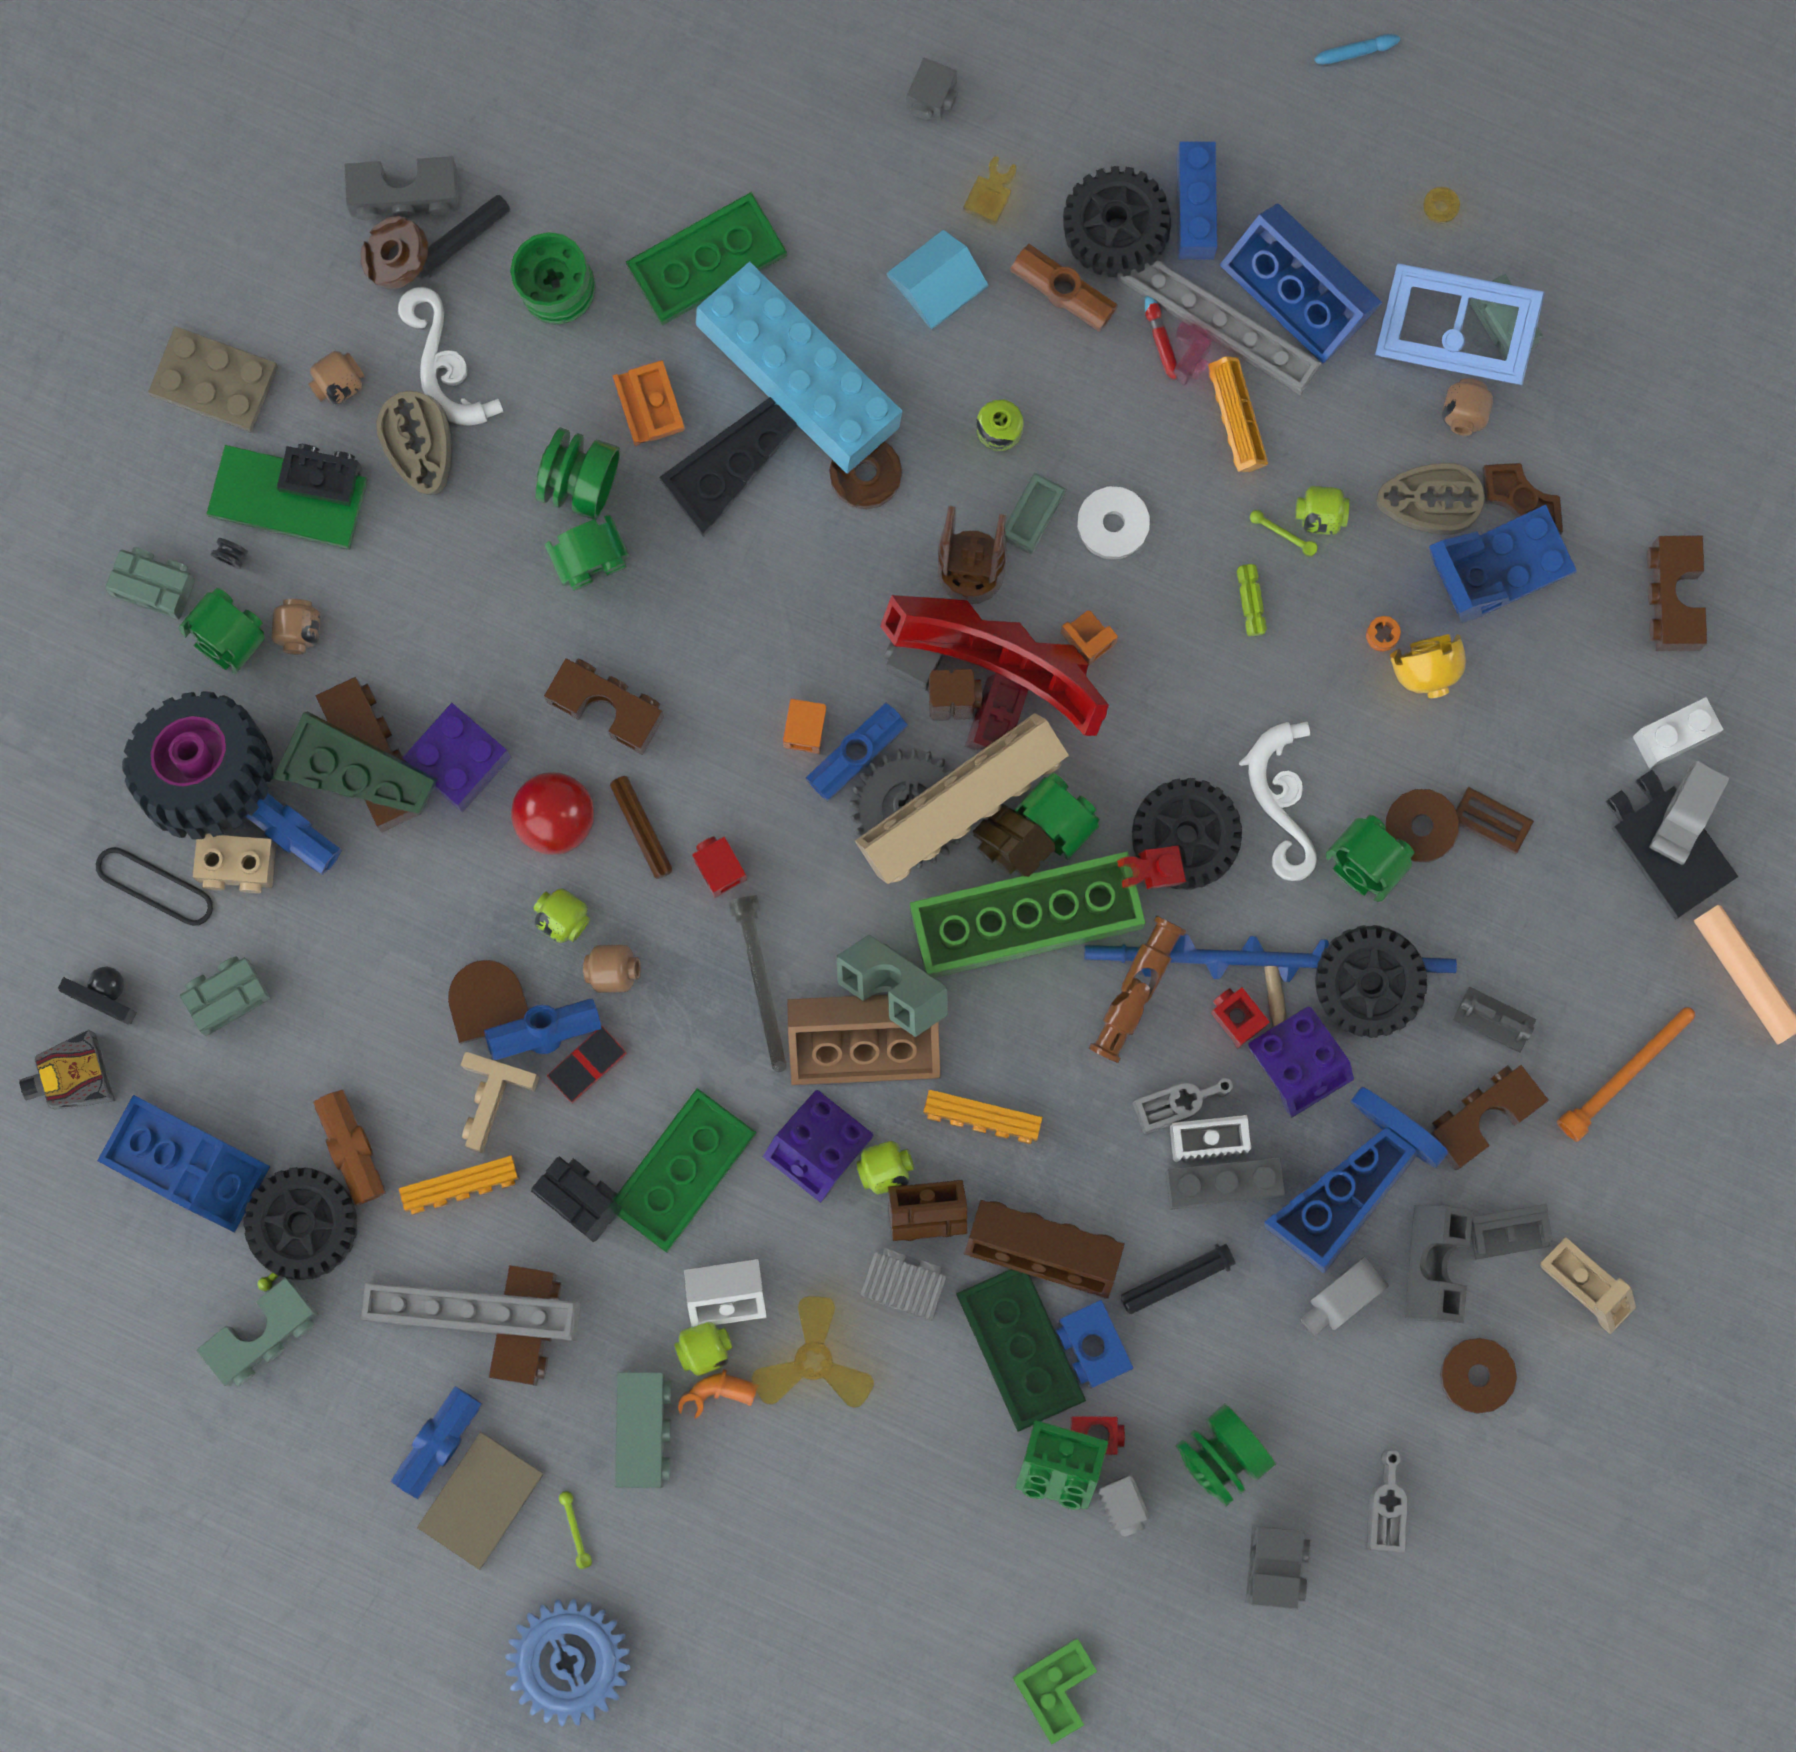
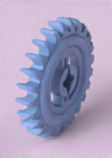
M574 1598L570 1601L568 1609L565 1610L561 1600L557 1599L554 1612L552 1613L545 1604H542L540 1606V1619L534 1614L528 1613L527 1618L531 1626L529 1628L520 1624L516 1626L522 1639L509 1640V1644L517 1649V1653L507 1654L505 1658L516 1663V1667L507 1670L506 1675L518 1677V1681L510 1687V1690L517 1691L523 1689L524 1694L519 1699V1704L522 1705L531 1700L533 1705L530 1714L535 1715L539 1710L543 1709L545 1723H548L553 1715L557 1714L559 1725L564 1726L568 1715H571L574 1723L578 1726L581 1724L583 1712L590 1720L594 1721L596 1719L595 1706L604 1712H608L609 1707L605 1698L620 1699L619 1694L613 1688L614 1685H627V1681L620 1677L618 1673L631 1669L629 1664L620 1662V1658L629 1654L630 1649L618 1648L617 1646L626 1635L624 1633L612 1635L611 1632L617 1625V1621L613 1620L607 1624L602 1623L606 1613L605 1609L592 1616L591 1602H587L583 1609L578 1611L577 1600ZM563 1634L580 1636L594 1650L596 1659L595 1671L587 1684H585L581 1675L586 1668V1654L577 1645L567 1644ZM556 1639H559L562 1647H559ZM549 1641H551L555 1650L550 1659L551 1670L558 1678L568 1680L572 1691L558 1690L550 1685L542 1675L540 1667L541 1652ZM565 1651L569 1656L576 1655L578 1658V1662L573 1665L574 1672H571L569 1668L562 1669L559 1665V1662L564 1659L563 1652ZM575 1677L579 1683L578 1686L576 1685V1682L574 1680Z

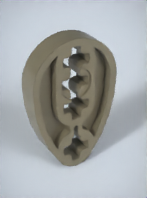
M416 391L397 393L390 397L379 411L376 423L379 441L391 465L404 481L420 493L436 495L446 487L451 469L452 442L447 415L440 403L429 395ZM403 401L414 404V409L410 410L409 413L412 420L420 421V426L416 428L417 437L425 439V443L421 445V452L411 449L410 444L415 442V437L413 433L405 431V427L410 425V421L407 416L399 412V410L404 408ZM427 469L429 472L436 473L437 478L432 480V487L422 483V478L426 477Z
M1455 463L1430 464L1400 473L1384 483L1377 494L1376 501L1381 512L1400 524L1427 533L1453 535L1465 531L1477 520L1484 505V490L1478 477L1470 469ZM1390 490H1396L1397 496L1403 497L1405 500H1399L1397 506L1394 507L1391 506V501L1384 499V497L1389 495ZM1427 490L1433 491L1434 497H1443L1445 491H1451V496L1454 498H1459L1464 491H1469V496L1476 498V501H1473L1469 508L1464 507L1463 501H1455L1451 508L1446 507L1445 501H1436L1433 507H1428L1427 501L1421 500V497L1425 496Z

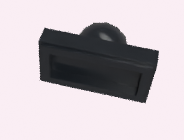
M105 966L94 970L88 977L87 988L65 977L62 978L58 986L59 992L127 1025L129 1023L132 1024L137 1014L134 1010L114 1001L122 994L124 987L123 977L115 968Z

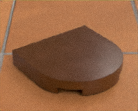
M481 960L470 963L462 968L451 982L448 1003L460 1044L484 1038L485 1029L522 1019L528 1011L519 979L512 970L499 962Z

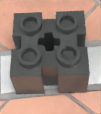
M1252 1526L1246 1603L1298 1609L1299 1601L1305 1602L1307 1578L1300 1577L1301 1562L1308 1563L1310 1555V1540L1304 1539L1305 1531Z

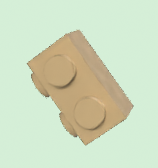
M205 834L204 839H196L193 878L197 882L203 883L202 888L208 890L222 891L225 890V885L239 886V891L262 893V888L273 887L277 844L272 839L226 835L213 837L211 834Z

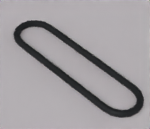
M117 847L108 848L97 857L95 864L96 872L106 883L185 924L192 926L201 925L210 918L213 911V902L208 894L195 886ZM110 853L121 854L200 895L207 902L208 909L206 914L199 920L188 919L107 877L101 870L103 858Z

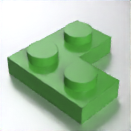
M1078 1638L1012 1677L1052 1745L1084 1726L1083 1721L1065 1691L1093 1675L1097 1670Z

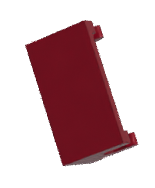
M998 673L989 676L983 688L981 708L976 710L965 747L973 750L985 749L1016 727L1029 689Z

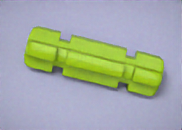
M1255 564L1242 565L1237 569L1238 583H1242L1239 589L1244 617H1247L1245 622L1246 633L1248 636H1260L1266 633L1267 626L1265 617H1262L1264 608L1260 584L1256 583L1259 578L1257 566Z

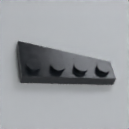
M770 397L661 475L660 481L704 537L798 425Z

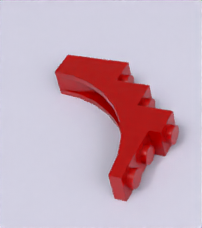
M891 595L880 627L894 646L922 649L952 656L1003 675L1049 702L1066 716L1084 736H1097L1101 724L1106 718L1109 704L1087 678L1086 674L1089 664L1074 645L1035 642L1020 622L982 620L968 600Z

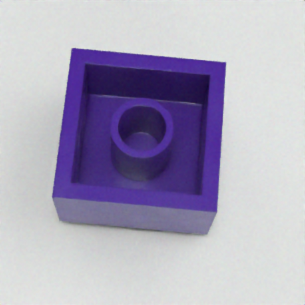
M451 702L402 758L406 763L437 778L434 789L463 813L511 759V756L507 749Z

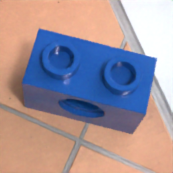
M1102 1300L1059 1320L1062 1327L1056 1329L1065 1350L1071 1347L1078 1361L1073 1363L1072 1366L1081 1384L1088 1382L1092 1389L1134 1369ZM1095 1335L1102 1340L1103 1351L1099 1356L1091 1357L1085 1354L1082 1348V1342L1085 1337Z

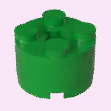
M612 515L604 516L606 520L604 524L598 525L596 519H593L558 535L557 538L560 543L554 547L550 541L545 543L544 546L562 586L570 585L573 591L592 584L591 576L604 571L609 576L627 567L624 560L630 555Z
M216 587L212 593L207 592L179 625V630L185 638L191 633L197 639L193 646L205 657L224 670H227L231 665L232 673L237 674L265 640V633L260 628L263 622L247 609L242 613L232 605L233 599L226 592Z
M1052 772L1049 777H1044L1014 811L1039 825L1055 843L1056 849L1053 852L1059 856L1064 853L1065 859L1069 860L1098 829L1100 819L1094 814L1096 808L1081 795L1077 799L1067 791L1069 788L1067 783Z
M1370 814L1366 819H1354L1325 855L1327 861L1333 857L1337 864L1332 869L1348 886L1363 896L1368 891L1376 894L1377 896L1373 900L1381 902L1411 869L1412 861L1410 858L1414 855V850L1401 839L1395 840L1385 831V824L1379 818Z

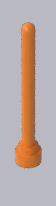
M1689 1007L1683 1008L1580 1109L1567 1110L1557 1120V1124L1562 1131L1575 1142H1579L1589 1132L1588 1127L1592 1124L1590 1120L1695 1018L1694 1010Z

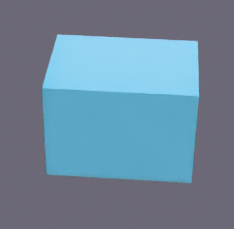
M942 230L887 272L890 280L931 330L988 287L987 281L967 246L945 230Z

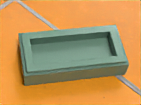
M1034 472L1005 525L1007 542L1032 555L1063 499L1066 488Z

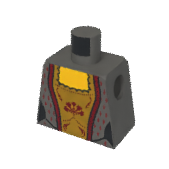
M90 1030L83 1031L36 1055L34 1058L38 1074L19 1080L21 1092L26 1101L45 1095L48 1106L55 1110L115 1101L97 1035Z

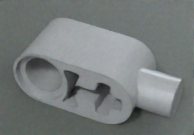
M1364 1256L1313 1297L1310 1302L1314 1308L1301 1317L1300 1320L1313 1336L1317 1335L1328 1325L1335 1330L1383 1292L1389 1285Z

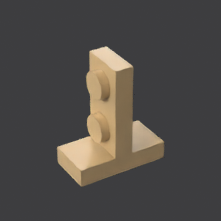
M465 1051L461 1066L465 1070L488 1077L487 1082L481 1081L477 1088L474 1103L479 1104L475 1118L468 1117L462 1134V1138L467 1140L465 1146L468 1149L483 1153L506 1084L509 1083L535 1092L539 1076Z
M1566 1237L1540 1263L1541 1268L1597 1316L1599 1325L1609 1334H1612L1636 1308L1632 1288L1621 1278L1616 1281Z

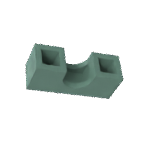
M867 935L836 956L838 984L863 1001L876 993L888 992L889 1019L914 1037L948 1015L947 987L940 980L934 979L919 969L915 963L906 960L894 952L887 944H882L871 935Z
M284 1278L256 1301L265 1313L267 1320L266 1329L258 1339L246 1342L238 1336L232 1327L225 1326L196 1350L224 1386H231L234 1383L237 1387L241 1386L256 1373L252 1369L263 1359L269 1363L285 1350V1347L282 1345L293 1335L298 1339L314 1327L315 1324L312 1320L319 1314L291 1279Z

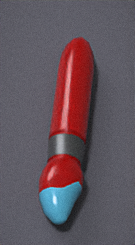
M1146 296L1145 316L1150 321L1151 331L1164 370L1169 378L1175 380L1178 377V365L1161 318V308L1157 301Z

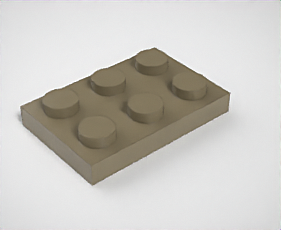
M175 326L148 393L157 399L252 433L278 365L273 361Z

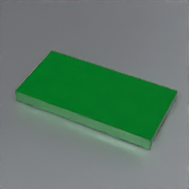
M750 192L627 260L626 265L661 325H664L700 305L747 263L751 262L761 271L788 255L753 193Z
M229 445L224 446L206 513L208 517L350 550L368 482L366 477L357 475L350 506L279 492L277 484L284 458Z
M696 1088L617 1193L618 1195L614 1201L622 1207L617 1216L668 1253L756 1136L757 1132Z

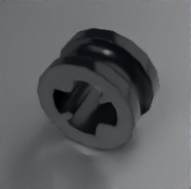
M218 538L216 541L218 549L212 550L210 555L229 566L240 569L243 565L240 559L242 556H247L248 551L234 542Z

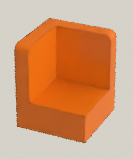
M1087 610L1072 623L1067 621L1062 625L1060 632L1069 644L1075 646L1089 665L1115 646L1118 640V636L1110 626L1104 628L1090 610Z
M790 698L783 737L784 748L820 754L826 714L825 704Z

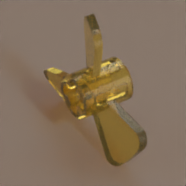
M809 1296L801 1299L798 1304V1312L806 1344L798 1349L795 1361L755 1370L752 1375V1383L759 1397L766 1404H775L803 1377L810 1381L825 1379L849 1407H860L874 1387V1380L868 1373L833 1363L832 1354L824 1343L835 1312L834 1302L828 1297ZM810 1351H813L815 1354L822 1353L825 1357V1360L820 1362L822 1370L819 1372H814V1369L811 1367L805 1369L803 1362L807 1360L806 1354Z

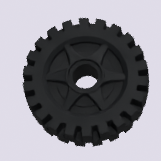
M1111 166V172L1105 173L1104 168L1096 170L1095 177H1092L1089 173L1083 177L1082 185L1077 183L1073 187V194L1068 195L1066 207H1064L1063 228L1066 242L1071 249L1072 255L1076 260L1080 259L1083 267L1088 269L1091 266L1093 272L1099 275L1106 271L1108 277H1116V272H1122L1123 277L1131 276V270L1136 269L1137 273L1145 270L1146 263L1151 266L1157 261V254L1162 255L1165 250V243H1168L1170 238L1171 214L1163 189H1159L1158 183L1153 178L1149 181L1146 173L1140 171L1137 175L1134 172V168L1126 167L1125 171L1121 172L1119 166ZM1114 218L1125 220L1121 225H1111L1109 223Z
M1178 778L1169 783L1159 785L1146 796L1134 817L1132 845L1137 858L1140 859L1139 853L1144 850L1179 846L1186 882L1171 886V888L1194 890L1217 881L1233 865L1241 846L1242 824L1239 812L1233 805L1234 802L1229 796L1227 797L1223 794V790L1219 787H1213L1210 785V782L1205 780L1197 781L1195 778L1180 780ZM1184 825L1190 826L1196 831L1197 839L1189 843L1183 842L1177 835V829Z
M1363 925L1342 932V935L1335 937L1330 942V945L1324 949L1316 967L1315 986L1323 1010L1341 1029L1360 1037L1378 1038L1380 1035L1388 1036L1398 1029H1403L1410 1020L1413 1021L1417 1016L1419 1008L1423 1006L1425 994H1427V972L1419 952L1408 939L1390 928L1378 925ZM1370 972L1378 973L1381 976L1380 985L1374 990H1366L1361 986L1362 978Z
M294 1167L289 1168V1170L278 1171L270 1178L267 1177L261 1182L262 1185L254 1190L251 1195L252 1198L250 1202H247L245 1208L246 1215L243 1220V1226L245 1227L244 1235L254 1257L272 1273L294 1280L315 1279L333 1271L338 1264L340 1265L346 1259L345 1257L348 1252H351L354 1246V1239L357 1236V1213L348 1192L330 1175L313 1168ZM306 1214L310 1218L309 1228L303 1233H294L291 1227L293 1219L297 1215Z

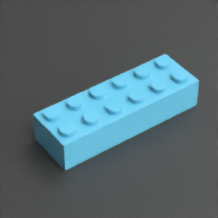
M751 262L747 263L697 306L696 326L769 398L771 397L847 474L899 429L903 411Z

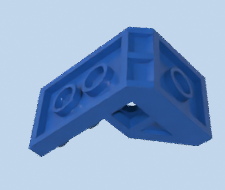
M1546 505L1481 535L1476 531L1444 539L1429 546L1431 558L1461 623L1484 616L1577 573Z
M135 1095L129 1101L97 1160L162 1197L234 1233L246 1213L247 1202H250L252 1193L260 1187L270 1168L269 1165Z

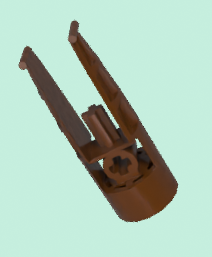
M948 506L946 523L938 545V580L943 591L952 599L968 600L970 604H980L991 599L999 591L1004 580L1007 561V539L1005 532L1007 515L999 514L995 539L977 530L954 534L956 507Z

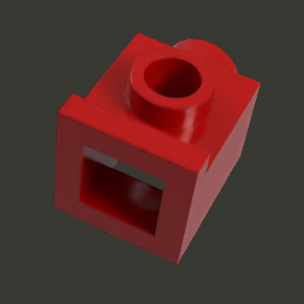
M1243 987L1235 993L1229 988L1213 1001L1217 1007L1212 1010L1211 1014L1232 1039L1237 1049L1270 1023ZM1233 1010L1241 1011L1244 1016L1243 1021L1240 1023L1233 1022L1230 1018V1012Z

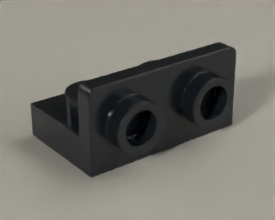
M298 444L297 448L286 447L277 484L279 492L347 506L351 505L357 475L361 476L362 467L359 461L355 460L354 455L341 451H334L333 455L319 453V448L307 444Z

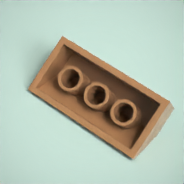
M888 994L872 995L864 1001L857 996L787 999L791 1085L940 1078L938 1022L914 1037L889 1019Z

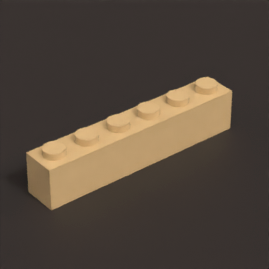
M1034 713L856 839L855 843L880 879L887 884L898 882L907 877L911 872L910 868L922 860H930L939 854L941 846L948 841L959 839L971 830V825L982 817L987 818L997 813L1001 809V804L1007 799L1025 793L1030 789L1031 782L1038 777L1056 771L1061 766V761L1069 755L1048 721Z

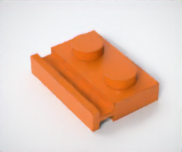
M663 360L628 370L624 374L612 375L635 446L646 441L658 440L685 431Z

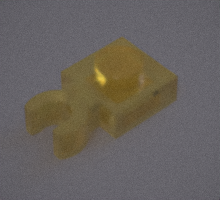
M997 156L993 157L990 161L989 179L978 176L963 206L964 212L996 226L1011 196V190L1003 186L1011 183L1016 175V165L1014 164L1011 165L1007 173H998L996 168L999 164V157Z

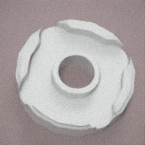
M1107 486L1094 491L1084 500L1078 512L1077 531L1082 542L1092 554L1103 559L1120 560L1128 557V555L1133 554L1143 546L1149 533L1150 515L1145 503L1136 493L1124 487ZM1111 514L1118 515L1122 518L1124 526L1120 531L1110 532L1103 525L1104 518Z

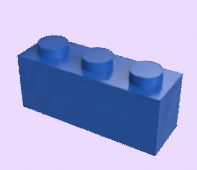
M1179 142L1176 155L1178 260H1214L1217 250L1216 142Z

